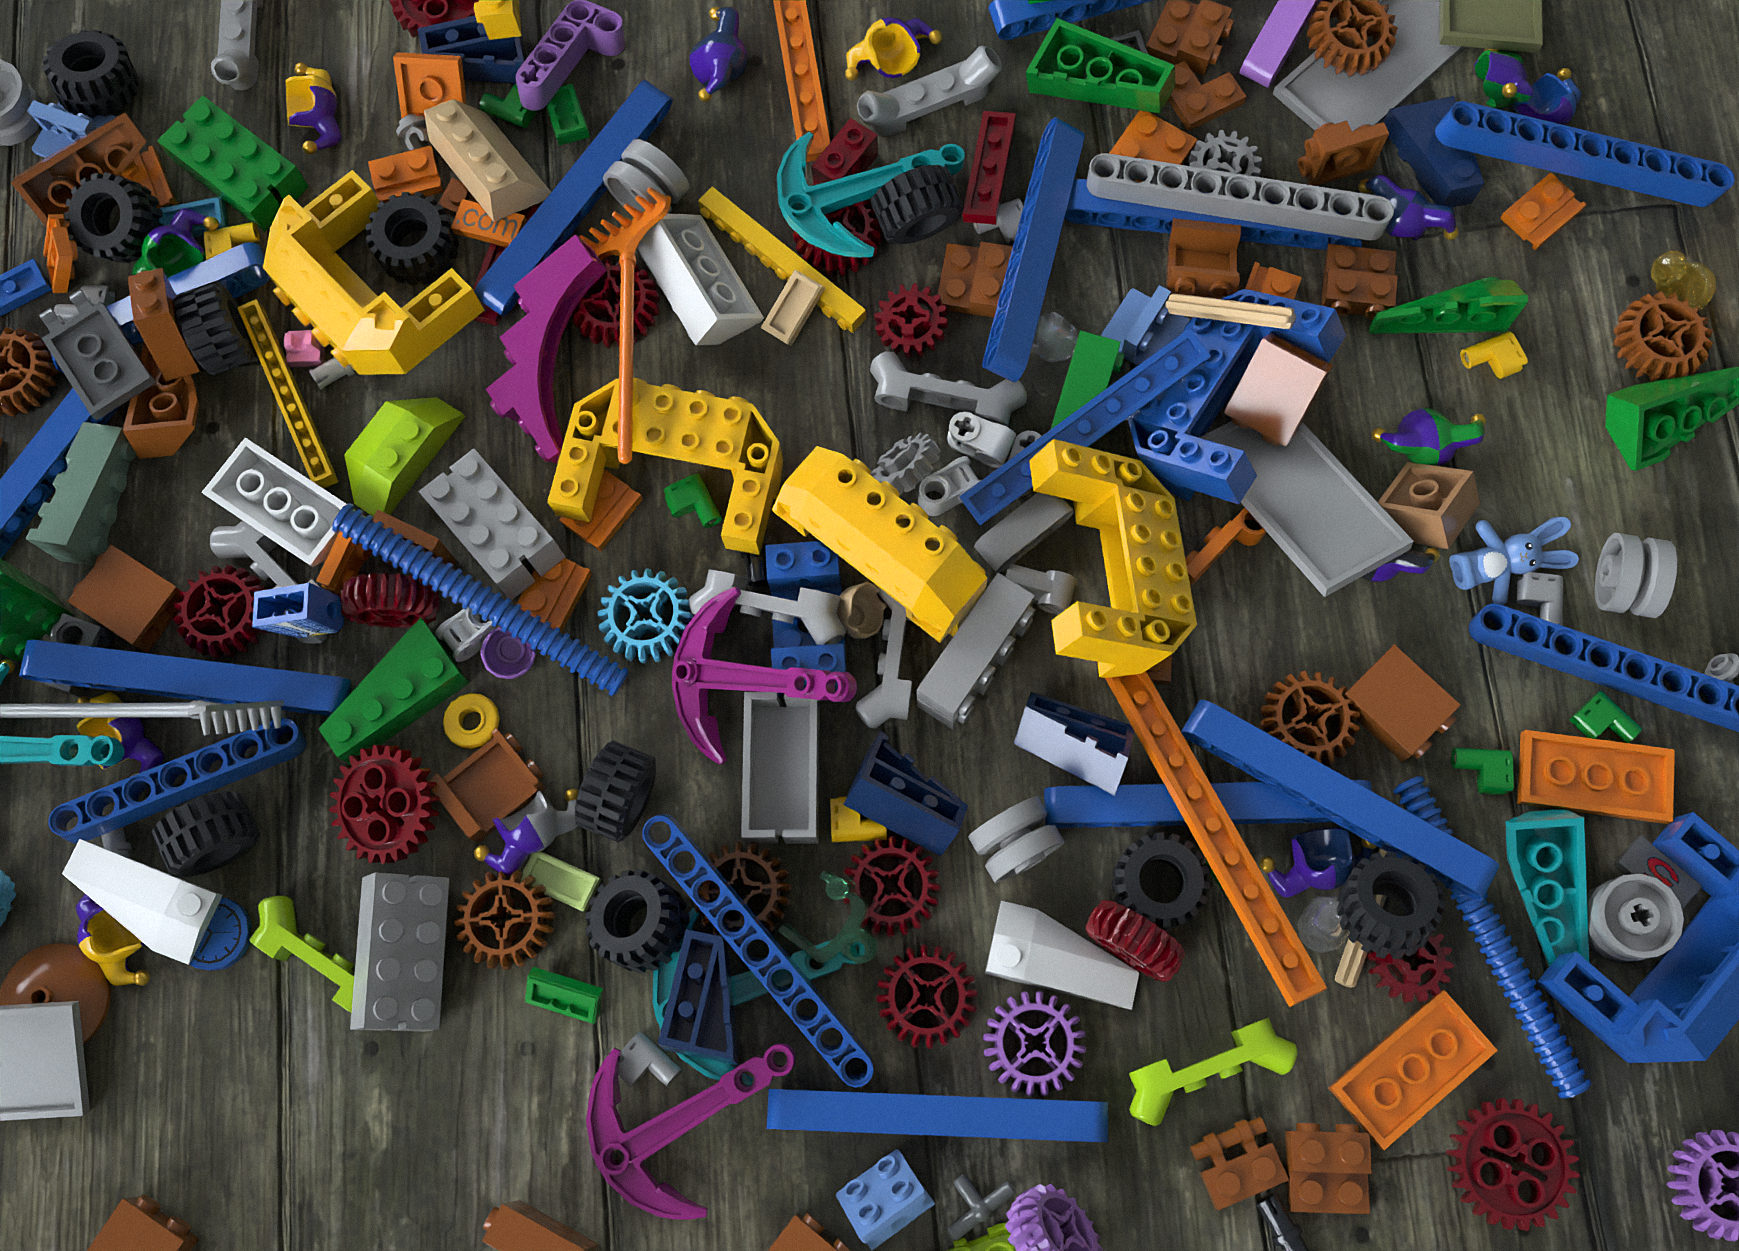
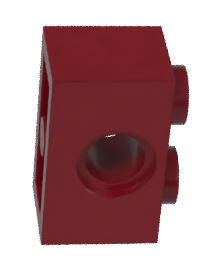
M850 118L811 165L813 186L865 172L878 157L877 134Z

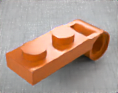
M1246 508L1232 521L1230 520L1222 529L1218 525L1213 528L1204 539L1207 545L1199 553L1193 550L1185 558L1190 587L1235 540L1248 546L1256 545L1262 541L1267 532L1260 524V530H1251L1245 525V520H1253L1258 523Z

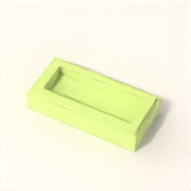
M540 851L531 854L523 870L521 882L527 876L532 875L536 878V882L531 887L532 889L542 884L546 887L545 895L586 913L589 902L602 879Z

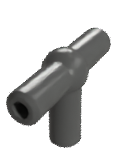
M962 1174L954 1181L953 1185L971 1209L950 1225L948 1232L954 1240H959L977 1224L989 1220L997 1208L1016 1194L1015 1188L1009 1181H1005L983 1199L968 1177Z

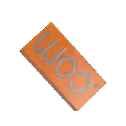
M462 199L451 229L454 234L508 247L525 226L527 220L525 215L513 213L493 222L479 203Z

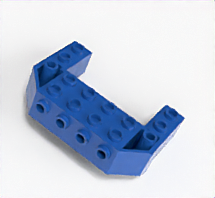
M1243 289L1222 299L1293 308L1296 314V321L1291 329H1281L1192 317L1190 322L1186 324L1184 331L1191 328L1211 357L1127 418L1138 456L1167 490L1185 501H1189L1195 491L1240 504L1257 477L1245 451L1199 437L1205 435L1245 373L1261 340L1270 332L1329 363L1346 337L1334 308Z
M1694 812L1673 818V822L1665 827L1652 845L1702 886L1701 888L1711 897L1682 931V935L1674 947L1663 954L1631 995L1628 997L1578 952L1559 955L1536 982L1627 1063L1706 1061L1739 1020V850Z

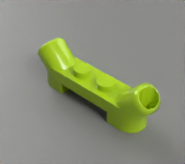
M274 896L263 899L258 905L260 926L249 941L273 959L286 962L293 953L340 986L332 1000L352 1013L355 975L352 968L355 964L339 953L332 957L322 950L326 944L314 935L307 932L305 936H302L298 933L294 901L288 896Z
M1269 1017L1231 1032L1237 1047L1174 1072L1171 1071L1167 1059L1159 1060L1130 1072L1129 1076L1136 1089L1129 1108L1130 1113L1133 1117L1152 1126L1160 1125L1174 1090L1184 1087L1185 1092L1189 1093L1206 1086L1205 1078L1219 1073L1221 1079L1243 1071L1240 1064L1246 1061L1256 1063L1280 1075L1287 1074L1291 1071L1296 1061L1297 1047L1295 1043L1275 1034Z

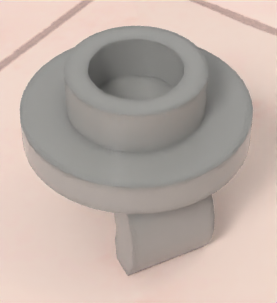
M410 114L399 121L400 126L397 128L396 133L400 138H405V143L410 150L422 148L418 141V136L421 141H429L424 116Z
M1727 653L1715 656L1708 663L1705 675L1734 684L1733 679L1735 677L1739 678L1738 655Z

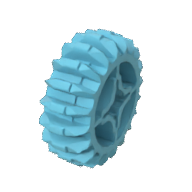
M647 568L644 576L640 578L637 571L632 570V580L626 581L623 576H619L618 580L621 586L618 589L612 585L608 586V591L612 597H601V603L606 609L598 611V617L604 620L599 624V630L602 633H607L604 637L606 644H614L613 651L617 655L625 652V658L628 661H632L638 654L639 661L645 664L648 660V655L652 654L655 662H660L661 656L659 652L665 650L668 656H673L674 652L671 645L673 643L677 646L679 645L681 640L679 635L683 634L687 626L685 623H689L694 617L692 613L688 612L690 610L689 599H684L688 593L685 587L677 588L679 583L676 578L672 577L666 581L667 576L663 571H660L654 578L651 569ZM652 592L645 599L634 598L636 595ZM668 600L673 603V617L669 626L661 618V614L666 609L664 604ZM623 607H626L631 616L626 623V630L622 633L619 627V617ZM636 609L641 613L647 612V614L650 611L655 622L651 619L646 621L645 618L642 621ZM646 633H656L659 635L649 640H635L636 638L640 639Z

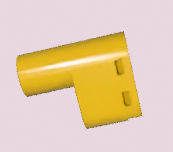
M255 222L220 228L215 231H205L206 260L240 244L259 242L260 235Z
M1511 331L1462 349L1460 352L1461 361L1466 368L1470 369L1488 361L1494 374L1499 379L1520 372L1523 369L1522 365L1528 363L1523 349Z
M847 796L830 799L832 842L874 841L877 838L887 840L886 827L871 819H861L860 813L843 805Z

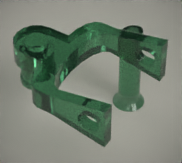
M830 870L823 871L819 877L827 883V895L831 899L838 901L846 897L851 902L850 915L841 931L831 942L822 948L815 947L789 923L782 925L778 931L817 962L829 961L840 952L856 963H866L872 960L878 951V944L873 935L861 926L868 912V904L854 892L855 883L853 880L839 878ZM857 942H860L864 945V955L859 954L857 952Z

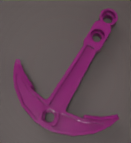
M739 587L721 592L699 609L684 629L674 656L672 669V689L677 715L690 740L702 753L719 765H724L727 758L719 738L717 719L715 716H708L707 692L709 689L784 693L788 697L813 700L829 699L833 702L850 701L855 696L857 690L856 680L848 672L831 673L829 670L795 667L785 670L713 660L711 658L714 635L725 630L730 612L741 595ZM806 679L807 685L804 689V680ZM836 681H837V683H838V690H837V692H835V683H836Z
M784 1043L774 1044L767 1049L764 1056H754L721 1076L718 1083L640 1126L627 1131L624 1129L616 1107L621 1102L618 1076L622 1050L616 1047L613 1048L595 1075L590 1089L586 1116L590 1149L599 1171L607 1183L631 1205L658 1217L675 1220L707 1217V1207L685 1198L665 1181L659 1185L645 1167L644 1160L727 1105L738 1104L772 1083L774 1076H784L789 1073L796 1063L794 1050ZM776 1052L786 1054V1065L781 1066L775 1062ZM749 1071L754 1075L755 1081L752 1085H747L743 1082V1072ZM614 1150H620L624 1154L622 1163H618L613 1159L612 1154Z

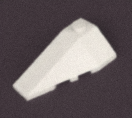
M79 839L62 873L152 951L188 965L191 963L223 896Z
M1001 901L985 970L986 975L1132 1010L1139 977L1138 971L1038 909Z

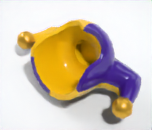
M894 17L881 18L870 26L865 39L854 45L847 52L848 69L845 70V77L849 81L857 79L859 76L857 68L864 63H871L884 77H901L910 72L918 62L920 45L917 39L929 38L932 44H940L943 39L942 33L939 30H933L918 18L905 22Z
M300 62L295 65V73L298 76L286 79L288 126L314 128L321 134L316 141H306L303 143V151L311 155L316 153L317 150L339 144L342 141V134L334 117L337 110V97L332 88V80L328 71L311 68L304 62Z
M108 692L92 698L82 696L76 703H123V701L114 693ZM139 717L85 718L76 725L80 735L92 737L103 735L118 739L124 747V756L115 765L130 758L141 762L139 772L131 776L161 765L165 757L163 751L144 736L143 725ZM99 765L103 770L112 767Z
M85 894L76 905V912L81 921L78 927L77 940L83 954L99 963L104 975L112 985L123 986L134 983L141 986L146 985L150 980V974L147 970H138L135 973L131 972L128 968V957L145 944Z

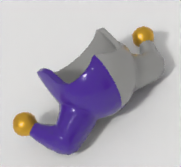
M577 789L566 791L564 795L568 802L566 811H557L540 790L537 792L534 800L521 811L504 819L495 817L492 820L505 841L502 855L492 854L487 846L481 845L474 850L475 858L478 861H485L498 873L502 871L506 876L512 875L529 854L544 850L557 836L578 827L575 821V806L579 791Z

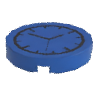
M221 898L192 958L191 966L214 971L227 969L241 960L250 946V928H252L251 918L244 907L234 900Z

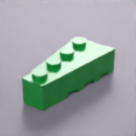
M1059 18L1055 20L1025 72L1029 93L1161 113L1175 88V65Z
M1080 330L1051 429L1111 386L1109 383L1112 373L1119 374L1125 353L1119 352L1121 341Z

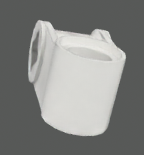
M959 412L952 417L947 436L948 444L953 450L975 458L993 468H999L1005 463L1016 438L1015 432L1010 428L990 422L969 412ZM963 429L969 431L966 432L964 436L958 434L961 433Z
M968 456L955 459L946 467L925 477L921 482L918 505L929 516L941 515L962 503L959 497L981 481L978 480L969 466L971 461ZM930 491H937L943 497L938 500H931L925 494Z
M468 607L466 610L462 609L455 616L444 621L437 628L435 634L439 640H445L454 652L453 658L455 661L463 662L475 655L482 647L486 636L493 629L500 626H492L491 620L481 623L482 615L479 613L473 615L472 609Z

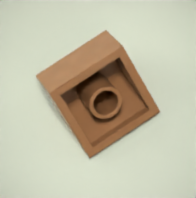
M1407 462L1378 503L1415 544L1449 549L1479 506L1480 501L1473 471Z

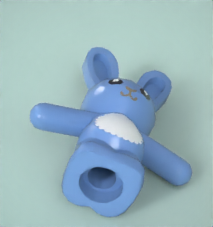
M1566 517L1551 518L1529 534H1516L1509 537L1504 544L1488 521H1478L1475 527L1476 531L1487 547L1474 551L1455 553L1450 556L1449 562L1456 586L1462 590H1469L1481 583L1495 579L1492 601L1494 604L1504 605L1508 598L1511 573L1526 574L1535 571L1539 567L1567 569L1576 566L1579 558L1572 551H1542L1543 545L1563 536L1570 529V520Z

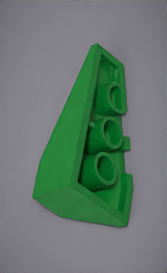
M1487 277L1378 312L1369 326V334L1506 332L1528 303V295L1513 280Z
M1739 366L1633 385L1607 394L1605 427L1629 468L1637 471L1662 462L1671 455L1670 449L1680 441L1687 443L1695 437L1694 431L1707 421L1714 423L1739 404Z

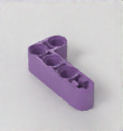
M587 0L571 1L516 73V83L522 106L532 111L544 108L588 49L607 56L620 54L625 48L621 16L614 11Z
M1278 0L1244 60L1239 74L1270 88L1314 12L1316 5L1321 0Z

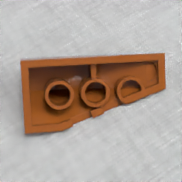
M124 112L14 177L11 184L46 228L48 214H63V227H67L70 223L65 220V213L69 212V206H66L67 198L72 199L73 194L71 191L74 186L80 188V181L85 177L91 179V174L95 173L103 175L104 173H111L120 176L147 140L127 113Z
M144 342L141 360L156 383L130 399L123 432L139 459L173 456L194 430L200 403L192 374L165 381Z

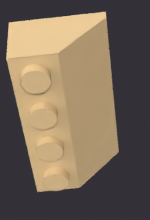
M455 99L424 110L430 143L493 222L540 203L550 195L551 191L487 113Z

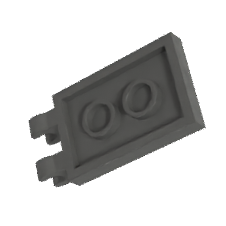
M79 289L69 296L80 313L75 318L65 323L60 315L57 316L51 307L39 314L50 331L49 334L42 337V340L90 415L98 420L155 384L156 381L107 306L101 301L94 304Z

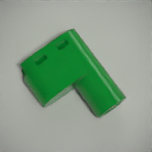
M517 84L512 87L506 99L486 92L480 101L481 111L522 128H526L537 112V110H528L522 106Z
M700 474L690 475L663 489L665 502L674 518L684 516L695 510L704 528H711L722 521V517Z
M1602 690L1595 693L1569 719L1583 735L1592 739H1596L1609 727L1625 743H1629L1643 730L1637 722Z
M1459 747L1452 749L1451 766L1453 769L1477 770V789L1479 794L1504 795L1508 794V791H1513V755L1510 750Z

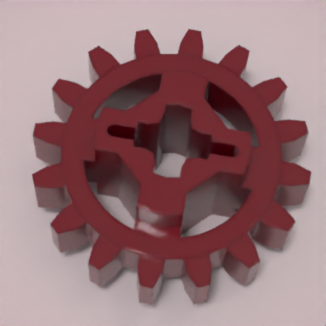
M913 283L911 290L906 291L902 284L899 285V294L895 295L889 290L887 292L889 301H879L878 304L882 312L874 314L876 322L879 323L875 326L877 335L882 336L881 342L883 346L886 347L892 344L891 350L895 354H898L902 349L906 358H910L912 351L917 350L918 355L922 357L924 355L923 348L928 347L934 351L936 349L934 340H944V333L941 329L948 328V320L944 318L948 315L945 305H941L942 300L939 294L931 297L930 287L927 286L920 292L917 283ZM921 303L926 305L933 314H930L929 310H923ZM912 317H915V319L912 320V324H906L911 321ZM890 328H893L894 331H900L902 338L896 336Z
M1431 935L1425 943L1432 955L1423 946L1415 954L1409 956L1410 959L1423 963L1411 967L1410 963L1404 962L1402 959H1392L1391 954H1387L1385 959L1376 957V952L1367 954L1366 958L1375 961L1376 964L1375 967L1368 970L1369 974H1379L1381 977L1376 984L1377 988L1389 986L1388 997L1395 998L1402 993L1403 1003L1412 1002L1414 994L1419 1002L1427 1001V991L1433 996L1439 995L1441 989L1437 983L1446 984L1451 980L1444 974V970L1454 968V964L1445 961L1444 955L1452 952L1451 948H1441L1439 944L1443 940L1444 935ZM1388 967L1397 975V980L1392 976ZM1431 971L1429 979L1418 986V983L1421 982V975L1424 972Z

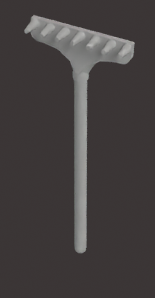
M203 700L187 703L0 704V718L191 717L192 719H200L205 736L210 735L211 717L213 718L216 734L223 733V715L225 716L228 732H235V713L241 732L247 731V712L252 731L258 730L259 711L264 730L270 729V709L275 729L281 728V707L284 706V700L237 704H219Z

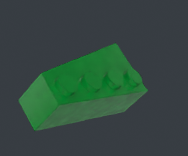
M420 617L319 727V731L337 758L351 765L349 759L351 755H360V749L373 748V745H382L470 682L441 640L438 639L434 630Z

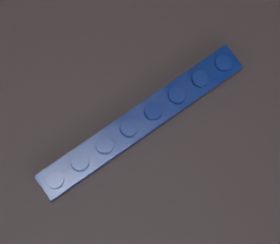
M1191 328L1187 329L959 498L980 526L1033 488L1029 460L1053 439L1084 447L1091 446L1207 361L1211 355Z

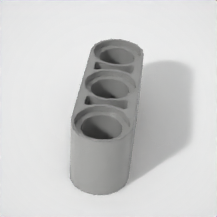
M1038 492L982 535L975 543L974 548L996 573H1000L1007 569L1010 563H1015L1067 522L1073 515L1074 510L1064 498Z

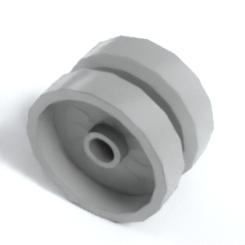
M1 59L0 145L11 146L25 141L37 131L40 125L27 110L33 100L43 103V101L16 68Z
M633 139L621 155L622 161H615L603 176L605 186L622 206L627 203L641 212L645 211V209L635 200L637 195L653 204L657 202L647 192L649 187L665 196L669 195L671 197V204H677L690 188L687 178L673 160L660 149L641 139Z
M1614 532L1607 539L1598 560L1594 588L1598 608L1618 613H1624L1630 609L1634 615L1650 618L1660 616L1669 604L1677 576V554L1672 541L1647 537L1641 542L1638 536Z
M1038 796L1031 797L1008 808L978 827L968 836L978 855L990 854L1001 849L989 858L985 865L995 884L1032 868L1064 844V840L1055 825H1045L1031 831L1041 824L1047 816V811Z
M1643 874L1623 875L1599 884L1587 894L1589 945L1606 959L1624 963L1658 957L1672 949L1682 935L1684 917L1681 904L1671 888L1657 878Z

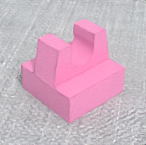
M312 330L288 331V333H285L286 362L290 367H310L324 364L325 347L312 334Z

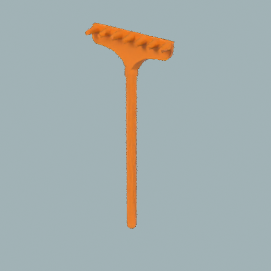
M651 187L647 189V192L657 201L655 204L639 195L635 197V200L645 211L641 212L627 203L623 206L634 217L632 220L614 211L612 216L622 225L620 228L604 219L600 222L611 233L607 236L591 227L589 231L599 240L598 243L582 235L579 236L590 244L600 260L610 255L619 256L621 283L618 459L623 464H627L632 460L635 251L647 231L667 215L671 204V197L669 195L665 196Z

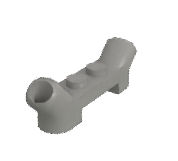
M221 0L218 54L211 62V71L217 81L222 84H228L235 90L249 89L256 83L258 78L259 61L254 55L257 8L262 7L263 0Z
M979 46L965 61L884 93L868 90L860 96L857 103L859 118L863 123L870 125L871 130L877 135L890 136L906 130V122L961 100H963L965 106L979 101L988 94L990 82L1002 72L1000 58L992 48Z
M885 351L873 359L870 367V372L878 382L874 397L875 401L885 407L908 412L910 401L915 400L975 413L980 418L1008 427L1011 413L1024 406L1027 400L1026 390L1019 380L1013 383L1005 379L990 389L975 387L974 384L968 381L959 380L951 382L942 380L935 374L925 373L918 375L908 373L895 352Z
M243 520L236 526H217L211 532L210 547L217 557L221 559L251 558L254 561L250 565L253 571L264 581L270 577L277 584L273 589L298 585L269 554L278 544ZM312 579L308 582V583H311V584H314V585L320 587V586H319L316 582H314ZM328 634L297 639L303 643L318 644L327 639Z
M709 569L705 587L690 596L689 607L695 615L711 598L728 589L739 587L741 595L736 600L734 606H741L740 613L761 617L762 611L773 613V620L793 624L794 617L800 618L817 645L836 644L844 638L846 632L845 627L837 616L841 597L822 591L801 587L798 601L746 591L748 579L736 574Z
M881 588L877 593L892 610L891 620L884 619L882 640L888 641L886 654L880 653L877 674L883 675V682L859 700L855 708L866 726L876 729L890 717L908 720L912 694V681L899 679L906 623L910 619L906 617V608Z

